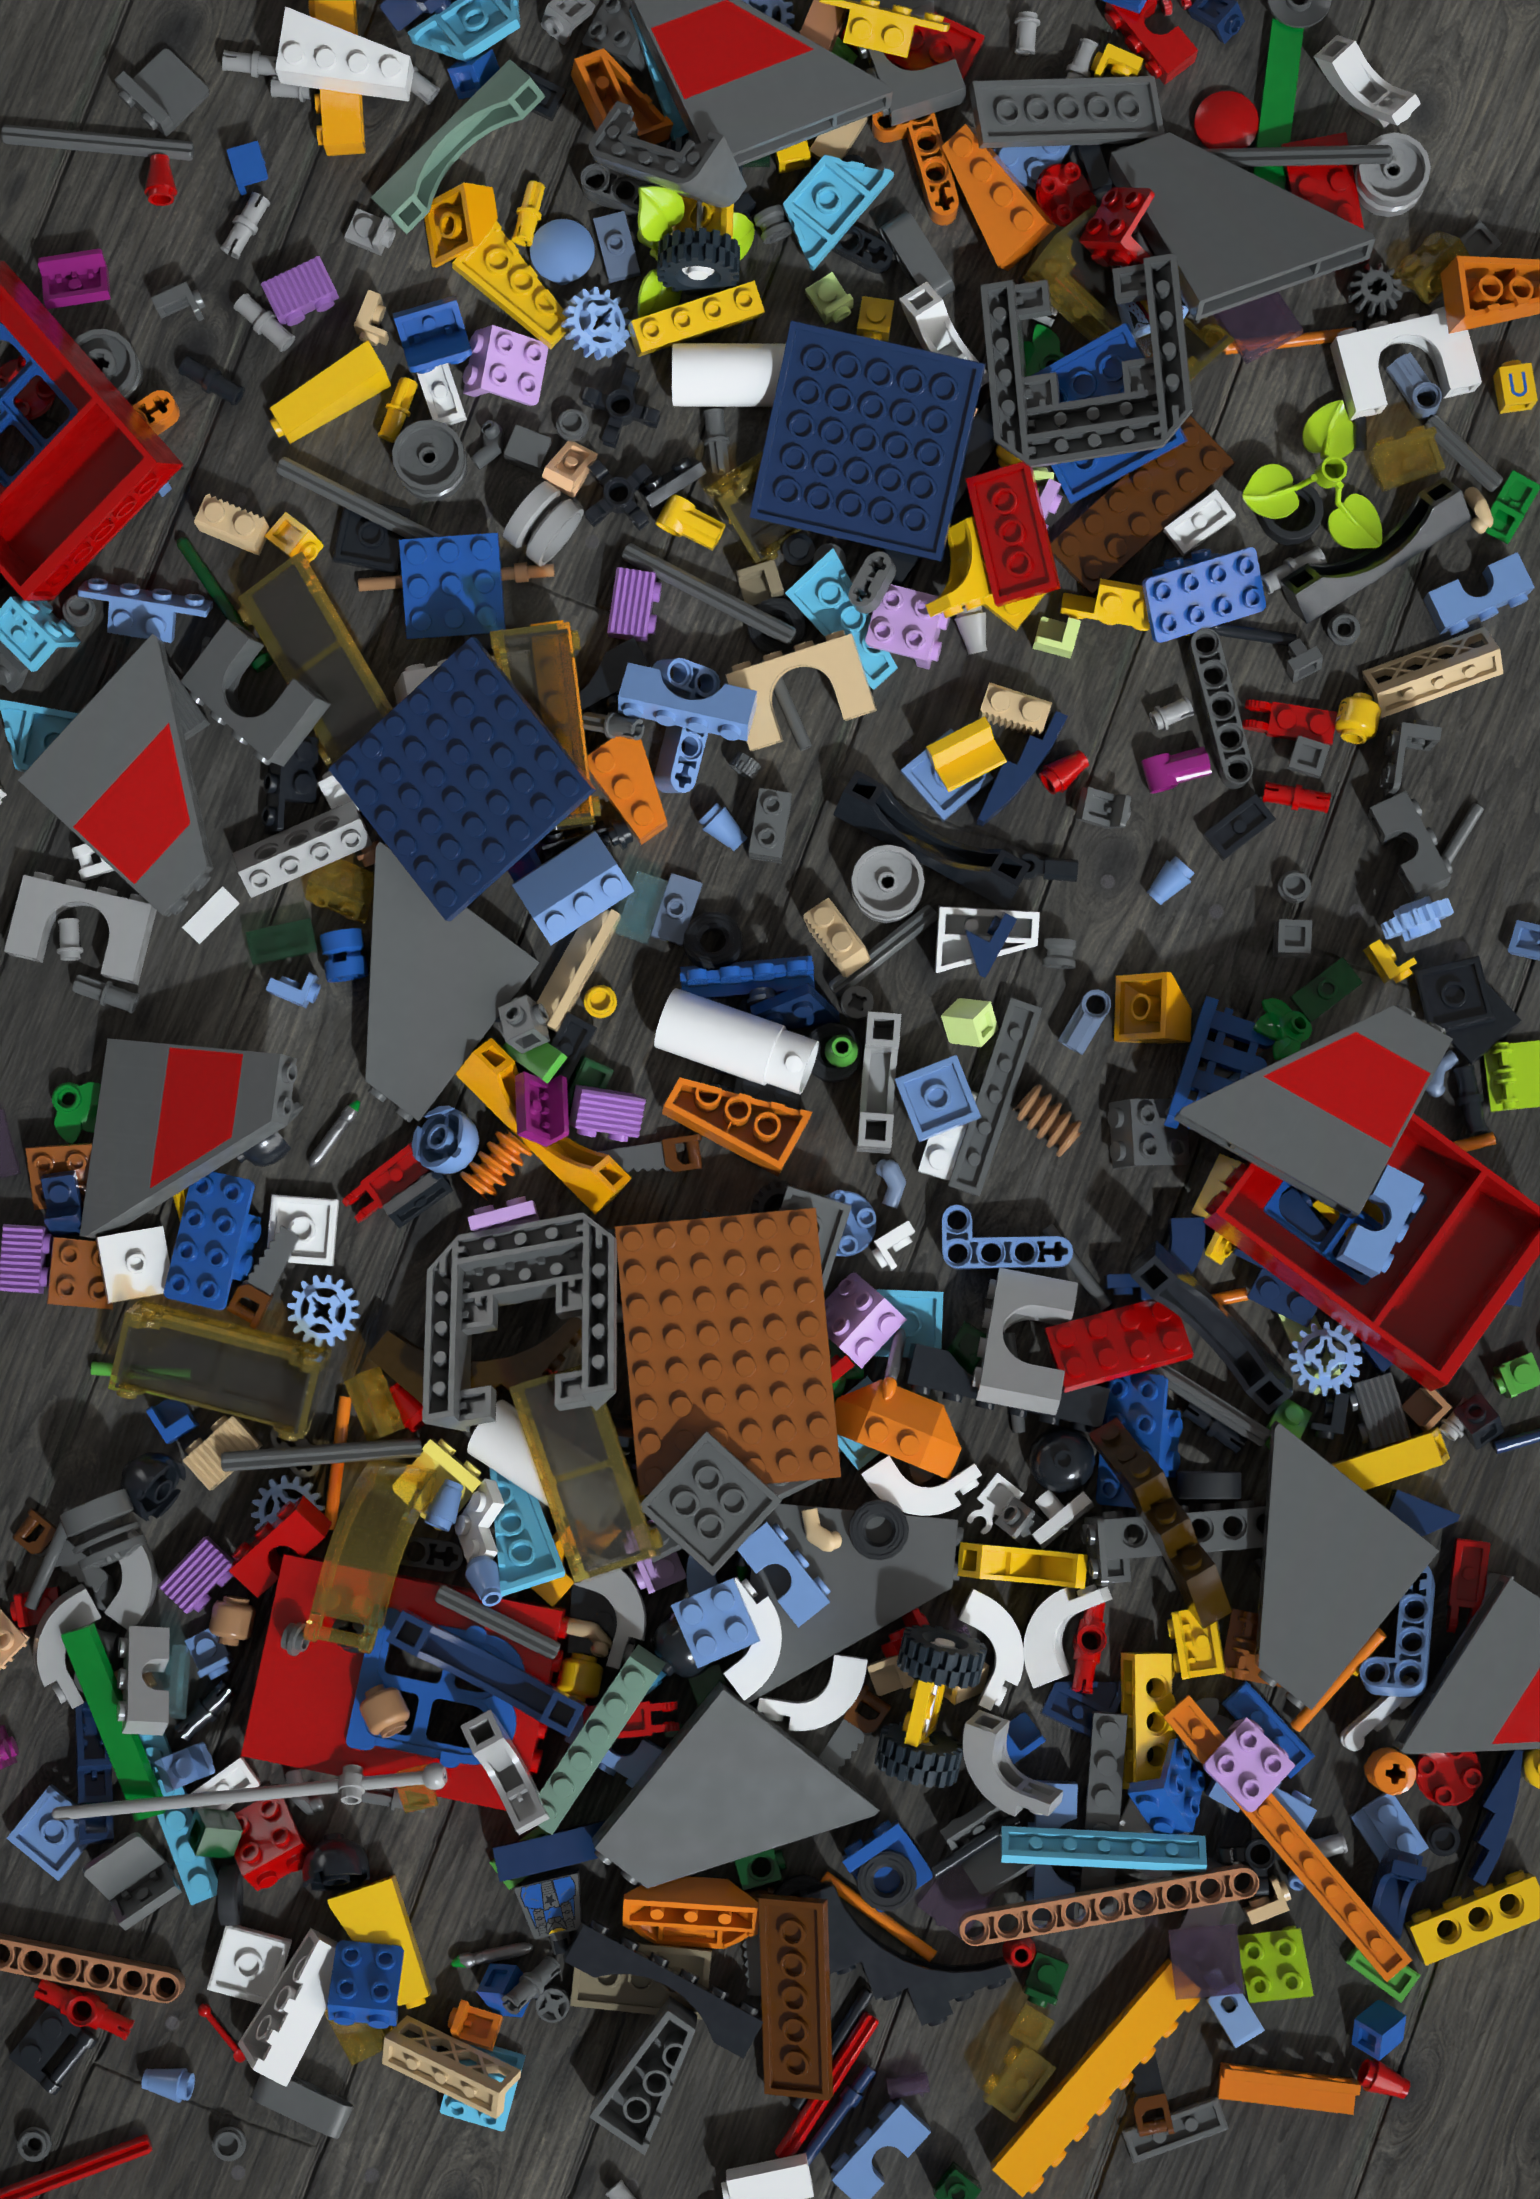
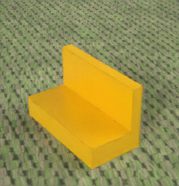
M985 716L926 746L930 762L948 792L1007 762L994 740L991 725Z

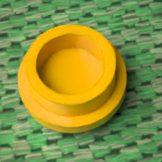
M596 985L585 994L584 1006L591 1016L606 1018L615 1011L617 997L611 988L605 985Z

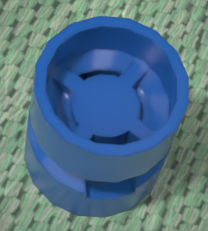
M341 929L319 936L322 954L328 957V960L324 963L327 982H345L369 976L367 958L360 952L365 948L362 929ZM342 956H346V961L342 960Z

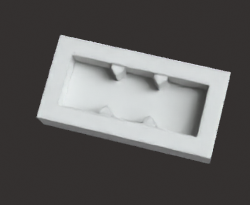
M1046 1491L1035 1503L1049 1520L1036 1530L1032 1536L1041 1548L1044 1549L1094 1507L1092 1501L1083 1491L1064 1507L1052 1491Z

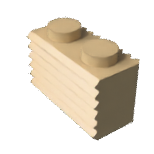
M210 494L205 495L194 520L199 531L258 556L267 540L264 536L270 530L264 516L260 518L258 514L254 515L252 511L248 513L246 509L242 510L240 506L236 508L234 504L230 505L228 501L223 502L222 499L218 500L216 496L211 497Z
M989 682L980 709L979 719L985 716L987 721H991L993 725L997 723L999 727L1004 725L1005 729L1010 727L1011 731L1016 729L1018 733L1022 731L1024 735L1029 733V735H1035L1036 738H1040L1052 702Z
M830 898L823 900L804 914L803 919L809 932L812 933L813 938L816 939L820 947L830 957L831 962L834 963L843 977L850 976L871 960L866 946Z
M224 1415L211 1426L210 1429L213 1431V1434L204 1441L198 1438L185 1450L188 1456L183 1459V1462L209 1491L214 1490L234 1472L222 1470L221 1453L258 1450L263 1446L238 1416L233 1415L228 1419Z

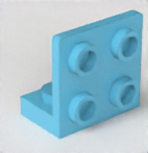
M10 596L0 608V641L31 672L37 671L57 647H77L81 643L74 635L76 630L73 626L63 619L59 620L52 613L53 607L48 601H24L22 597Z
M470 2045L522 2071L526 2055L494 2046L493 2051ZM471 2059L459 2060L461 2064L466 2066L478 2065L477 2062ZM500 2073L488 2074V2077L502 2082L506 2077ZM518 2081L506 2092L504 2112L497 2119L445 2094L440 2113L498 2131H504Z

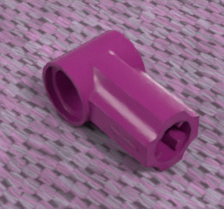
M1204 746L1174 755L1169 753L1159 754L1141 761L1150 794L1170 790L1177 787L1179 783L1209 776L1212 773L1208 753Z

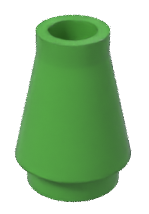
M839 1034L829 1039L825 1046V1055L832 1065L847 1067L856 1060L858 1047L850 1036ZM839 1043L842 1045L846 1044L848 1051L844 1054L838 1053L835 1048L836 1045Z

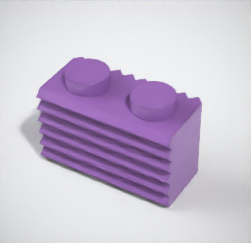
M316 256L308 262H304L261 283L264 293L281 325L286 323L288 326L296 325L305 319V314L315 309L317 312L326 311L335 304L334 300L339 299L320 256Z
M617 567L607 630L608 637L630 640L634 637L636 641L648 642V635L655 634L657 615L652 614L653 602L660 601L662 583L656 582V573Z
M576 1085L569 1124L577 1128V1134L596 1137L597 1132L609 1133V1139L628 1142V1137L638 1138L640 1135L639 1131L641 1129L646 1099L639 1094Z
M3 1224L0 1291L44 1294V1287H48L50 1267H46V1254L52 1253L53 1235L48 1234V1227Z
M205 1536L165 1577L158 1587L186 1614L191 1613L193 1610L199 1613L211 1601L212 1597L208 1594L214 1587L218 1585L220 1588H223L233 1578L229 1569L234 1560L209 1536Z

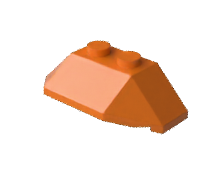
M882 1379L837 1398L835 1402V1415L838 1435L948 1480L950 1479L962 1448L943 1404L897 1386L895 1394L891 1399L884 1400Z
M685 1876L650 1888L640 1885L624 1894L623 1926L628 1929L632 1928L640 1936L654 1944L725 1949L743 1941L748 1936L758 1935L759 1903L728 1879Z

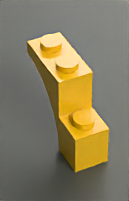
M974 516L949 527L947 540L951 557L950 574L940 596L925 605L930 617L943 613L945 618H949L963 612L962 607L964 606L967 611L976 609L985 604L983 598L992 594Z
M960 1542L957 1576L1085 1589L1088 1555L1044 1549Z

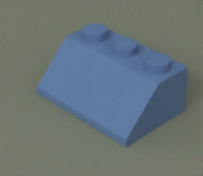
M595 830L511 884L550 945H553L634 892V889Z

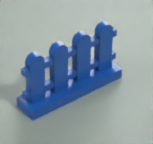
M812 956L734 962L731 966L710 971L697 966L680 967L682 990L706 999L749 996L751 990L761 987L773 988L776 993H783L809 983L815 989Z
M1206 996L1164 1125L1177 1129L1179 1122L1174 1120L1176 1113L1183 1107L1195 1102L1188 1099L1190 1090L1198 1093L1197 1101L1235 1082L1214 1075L1216 1066L1239 1073L1238 1080L1267 1067L1266 1061L1256 1056V1051L1258 1047L1262 1049L1271 1048L1274 1045V1040L1253 1030L1254 1022L1233 1016V1009L1226 1007L1224 1013L1217 1011L1216 1008L1219 1000ZM1209 1031L1217 1034L1215 1042L1207 1040ZM1225 1037L1249 1044L1247 1053L1223 1045ZM1199 1061L1208 1063L1205 1071L1197 1069Z

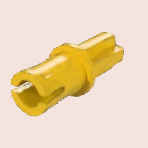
M535 180L528 182L522 206L516 210L518 218L512 241L517 245L526 247L527 242L528 247L532 246L537 221L541 220L542 217L539 210L545 186L541 182Z
M407 377L399 379L391 403H387L385 406L388 410L380 432H378L380 438L395 443L406 417L411 415L408 410L418 387L416 381Z

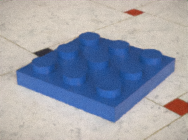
M499 533L399 540L406 636L408 640L506 633Z

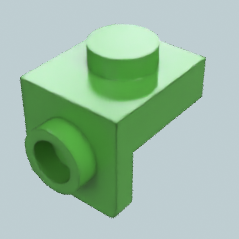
M1287 1399L1275 1409L1266 1428L1271 1431V1425L1277 1421L1300 1439L1312 1412ZM1270 1437L1268 1438V1440H1267L1266 1443L1264 1444L1265 1446H1267V1448H1268L1269 1450H1270Z

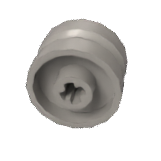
M1395 132L1383 134L1369 142L1368 145H1390L1393 152L1391 163L1357 164L1354 176L1360 204L1374 215L1393 217L1402 215L1415 206L1428 183L1431 166L1428 153L1420 142L1405 134Z
M548 481L539 484L524 499L510 518L503 533V538L516 549L527 545L526 556L539 567L548 563L562 549L576 530L584 514L583 508L573 500L568 499L560 502V490Z
M894 845L874 847L864 853L854 866L851 879L853 901L860 912L871 920L882 923L901 921L912 914L920 903L925 883L923 869L916 857L902 847ZM886 878L892 879V887H883L881 881L885 882Z

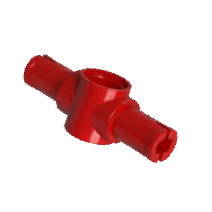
M1106 1602L1084 1610L1083 1619H1079L1078 1631L1072 1640V1647L1074 1649L1073 1660L1076 1661L1073 1685L1071 1686L1072 1691L1080 1692L1082 1690V1693L1085 1694L1093 1693L1096 1665L1100 1664L1101 1652L1107 1643V1636L1105 1634L1106 1624L1103 1622ZM1083 1634H1091L1096 1638V1649L1089 1650L1083 1646Z
M42 1979L38 1985L39 1989L34 1994V1998H38L60 2009V2013L66 2015L69 2022L74 2026H89L95 2030L100 2028L125 2041L135 2023V2020L108 2009L109 2005L103 2003L94 1992H80L73 1988L69 1991L53 1982ZM79 2001H86L90 2004L92 2008L90 2017H83L78 2013L77 2003Z

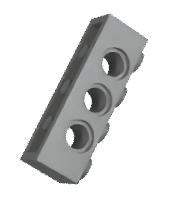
M350 801L232 854L237 871L252 898L372 845V842L355 803Z

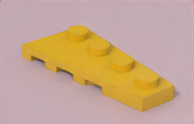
M496 221L480 245L457 257L452 262V268L549 349H552L569 331L568 328L561 327V323L568 318L562 314L563 308L551 292L545 289L531 265H527L519 254V249L512 240L507 238L501 230V225Z

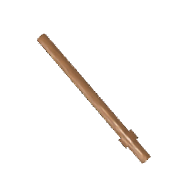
M527 562L514 563V567L501 568L502 581L515 580L516 583L529 582L531 578L555 577L554 564H545L539 567L538 565H528ZM402 575L358 578L359 592L403 588Z

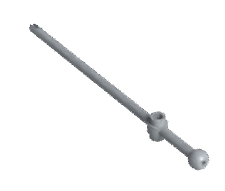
M431 1763L423 1771L364 1776L361 1766L350 1764L343 1767L342 1775L339 1776V1779L62 1806L54 1808L51 1814L55 1820L59 1821L333 1793L341 1794L342 1803L356 1805L361 1803L365 1790L425 1785L431 1790L441 1789L447 1783V1771L445 1766L440 1763Z

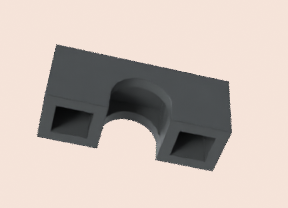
M1404 791L1370 807L1367 817L1382 845L1393 840H1404L1414 848L1415 857L1401 864L1397 873L1411 901L1414 902L1448 886L1451 879L1450 874L1453 873L1447 857L1445 855L1440 856L1435 847L1438 842L1431 827L1425 828L1420 818L1422 810L1415 798L1410 799L1408 793Z

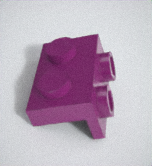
M102 249L38 258V267L42 276L43 301L46 309L111 299L109 270Z
M525 1071L516 1075L517 1135L545 1147L569 1135L567 1078L559 1075L547 1084L539 1077Z

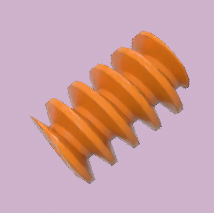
M507 1130L508 1134L499 1131L495 1133L499 1144L487 1142L486 1145L491 1152L490 1154L479 1151L478 1156L482 1162L481 1164L473 1161L469 1163L473 1174L464 1171L460 1173L462 1179L486 1200V1193L493 1196L498 1194L493 1185L494 1183L501 1186L507 1184L502 1175L503 1173L510 1176L515 1175V1171L511 1166L512 1163L519 1166L524 1165L520 1156L521 1153L530 1157L533 1154L509 1130Z
M1389 1747L1379 1748L1372 1752L1364 1765V1772L1368 1781L1374 1787L1389 1795L1394 1796L1408 1791L1416 1778V1767L1412 1760L1405 1754ZM1393 1766H1394V1767H1395V1771H1394V1772H1390V1773L1388 1774V1776H1387V1775H1386V1770H1391V1769L1393 1768Z

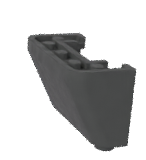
M619 101L615 103L590 140L589 151L596 163L637 181L653 186H662L677 192L679 195L715 207L724 208L734 204L747 187L724 135L710 131L707 135V141L695 144L694 141L688 140L680 152L640 140L637 134L639 130L635 122L632 121L634 112L631 106Z

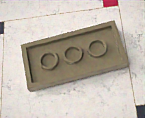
M636 1942L640 1945L638 1951L649 1957L652 1952L663 1956L670 1961L668 1967L677 1972L684 1968L700 1977L697 1983L708 1988L712 1950ZM574 1967L570 2006L656 2015L669 1996H671L698 2015L697 2019L703 2020L698 2011L682 1995L669 1986L653 1979L631 1974H611L594 1978Z

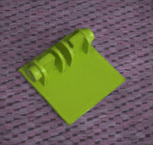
M1540 1040L1496 1043L1494 1047L1483 1055L1490 1112L1540 1107Z
M1287 1926L1278 1931L1236 1936L1249 2003L1314 1996L1301 1928Z

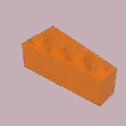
M965 124L941 147L998 268L1009 271L1053 231L1056 225L1042 211L1037 202L992 148H979L976 129Z
M1456 256L1440 274L1449 334L1540 314V259Z
M679 1077L663 1106L662 1114L779 1177L807 1126L812 1112L789 1108L776 1102H766L752 1098L749 1095L722 1090V1088Z

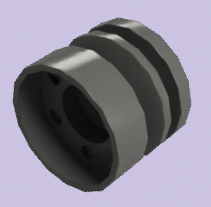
M121 1489L89 1501L59 1516L67 1537L83 1534L85 1541L73 1549V1553L78 1554L87 1550L91 1553L90 1556L77 1562L80 1570L90 1567H103L130 1556L136 1549L147 1543L144 1534L129 1539L128 1533L140 1528V1522L127 1524L122 1522L121 1518L134 1510L126 1489Z

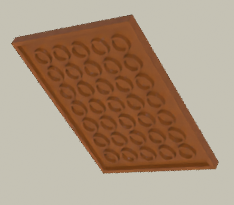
M816 1208L616 1226L615 1234L617 1239L639 1496L649 1495L706 1431L712 1434L765 1484L841 1477Z

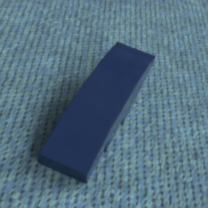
M1056 711L1043 740L1030 735L1018 764L1007 761L1002 765L979 815L977 825L983 827L1003 810L1031 780L1050 753L1066 723L1067 715Z
M84 1702L75 1708L77 1805L112 1802V1763L88 1703ZM113 1815L78 1819L79 1845L113 1843Z
M1508 1750L1478 1801L1479 1805L1489 1811L1472 1840L1484 1847L1467 1876L1483 1886L1486 1885L1501 1855L1513 1820L1520 1788L1522 1750Z
M606 1820L561 1829V1831L554 1832L553 1835L544 1834L527 1838V1840L493 1847L499 1882L597 1859L598 1857L594 1854L596 1849L594 1848L592 1837Z

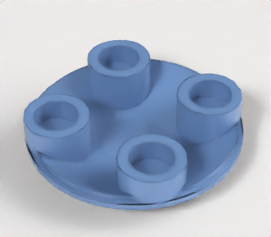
M556 219L541 226L534 234L533 243L530 246V257L533 266L540 275L558 285H566L582 277L589 270L595 258V247L590 233L584 226L573 220Z
M833 1191L826 1195V1197L851 1204L852 1206L836 1256L847 1257L858 1254L871 1243L875 1235L876 1214L870 1203L861 1195L851 1191Z

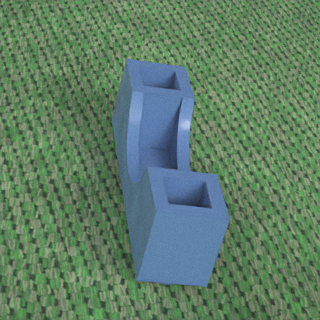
M633 663L627 664L618 695V713L625 714L629 718H644L657 721L664 726L676 725L689 728L696 733L707 732L721 735L723 738L732 741L738 739L748 740L757 706V691L724 684L717 693L705 699L688 700L678 697L665 686L660 669Z
M1036 1780L1063 1790L1062 1802L1049 1816L1034 1814V1822H1028L1027 1827L1059 1829L1065 1823L1077 1819L1078 1784L1075 1781ZM1035 1864L1026 1871V1876L1032 1877V1891L1026 1890L1025 1901L1075 1893L1073 1883L1061 1878L1052 1869L1051 1865ZM1075 1902L1067 1906V1918L1074 1919ZM1045 1908L1037 1909L1032 1915L1033 1920L1048 1921L1050 1918V1912Z

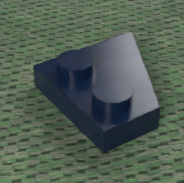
M809 983L750 1006L752 1015L784 1025L786 1030L817 1027L827 1023H840L839 1012Z
M1121 1681L1093 1682L1092 1694L1082 1693V1690L1080 1692L1072 1691L1071 1686L1073 1682H1054L1040 1714L1090 1739L1093 1711L1116 1712L1122 1700Z

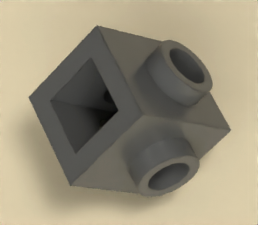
M525 995L523 997H516L508 1004L498 1008L501 1020L498 1023L500 1033L504 1037L505 1042L521 1054L550 1041L546 1025L549 1018L546 1009L541 1003L537 1004L529 996Z

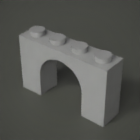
M34 872L33 877L23 875L4 952L11 956L43 963L50 931L55 920L70 908L89 906L100 910L106 918L109 927V941L100 974L106 978L136 985L139 984L157 911L145 898L136 894H130L129 899L118 897V891L98 886L97 891L85 889V883L66 879L65 884L53 882L54 876L41 872Z
M870 1011L867 1014L857 1152L890 1154L895 1077L902 1014Z
M999 1268L996 1280L990 1279L986 1298L992 1299L991 1309L985 1308L982 1328H987L988 1330L986 1338L980 1337L977 1357L983 1358L981 1367H975L972 1387L978 1388L976 1400L1056 1415L1061 1400L1065 1371L1032 1365L1019 1360L1006 1347L1003 1332L1014 1323L1025 1320L1055 1325L1071 1321L1075 1308L1077 1282Z

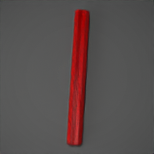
M864 2012L832 2061L833 2095L879 2024V2020L868 2012ZM808 2099L802 2111L799 2112L775 2151L778 2158L793 2156L797 2153L829 2101Z
M144 2134L0 2189V2199H29L144 2156L152 2151L151 2141L148 2135Z

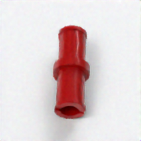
M1266 781L1262 802L1291 806V810L1298 811V808L1327 814L1331 792L1326 793L1304 789L1301 784H1296L1293 787Z

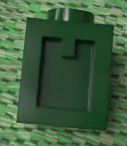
M1036 1950L1035 1958L1032 1961L1022 1987L1023 1992L1029 1995L1027 2000L1046 2008L1047 2003L1056 2006L1058 2001L1057 1995L1069 1966L1068 1962Z

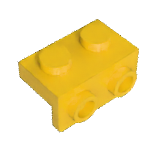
M1188 1609L1172 1612V1619L1167 1620L1170 1639L1176 1640L1177 1653H1173V1664L1175 1672L1181 1673L1182 1680L1226 1673L1218 1621L1203 1629Z

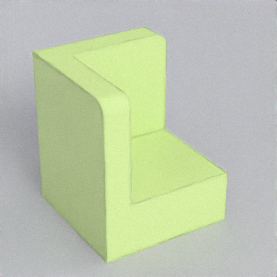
M1042 617L1032 649L1070 659L1081 621L1068 617L1067 623Z
M959 998L941 1015L948 1041L952 1044L982 1047L999 1030L991 1001Z

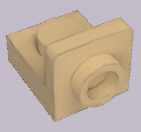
M368 290L354 323L356 334L360 335L359 339L361 341H369L372 346H377L378 343L387 345L389 341L387 331L374 326L375 324L380 325L386 307L382 306L381 294Z
M1274 1875L1269 1876L1268 1882L1274 1896L1270 1898L1268 1895L1256 1896L1249 1900V1906L1243 1908L1246 1918L1251 1925L1289 1911L1286 1901L1291 1900V1896L1284 1880L1278 1882Z

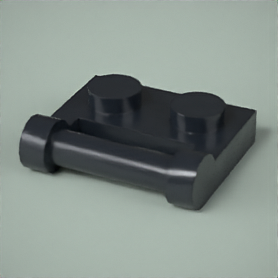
M49 2004L8 2058L38 2081L47 2092L56 2095L62 2088V2081L87 2049H92L96 2045L98 2038L86 2027L74 2026L69 2022L66 2015L60 2013V2009ZM73 2034L77 2038L76 2043L51 2074L43 2068L67 2037Z

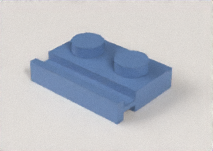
M1384 1792L1363 1806L1362 1809L1349 1816L1379 1863L1389 1848L1416 1855L1429 1848L1395 1795H1389Z

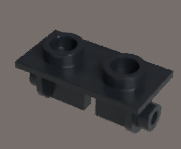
M588 819L578 823V828L565 831L564 828H559L549 832L541 840L543 850L550 848V850L544 852L546 861L594 830L606 847L611 846L607 833L600 834V832L606 831L603 820L597 822L596 819Z

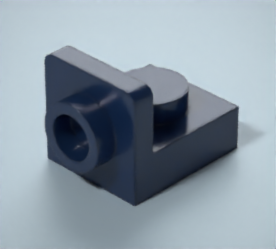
M1196 0L1188 10L1191 18L1214 30L1219 41L1224 44L1239 32L1245 22L1240 6L1235 0Z

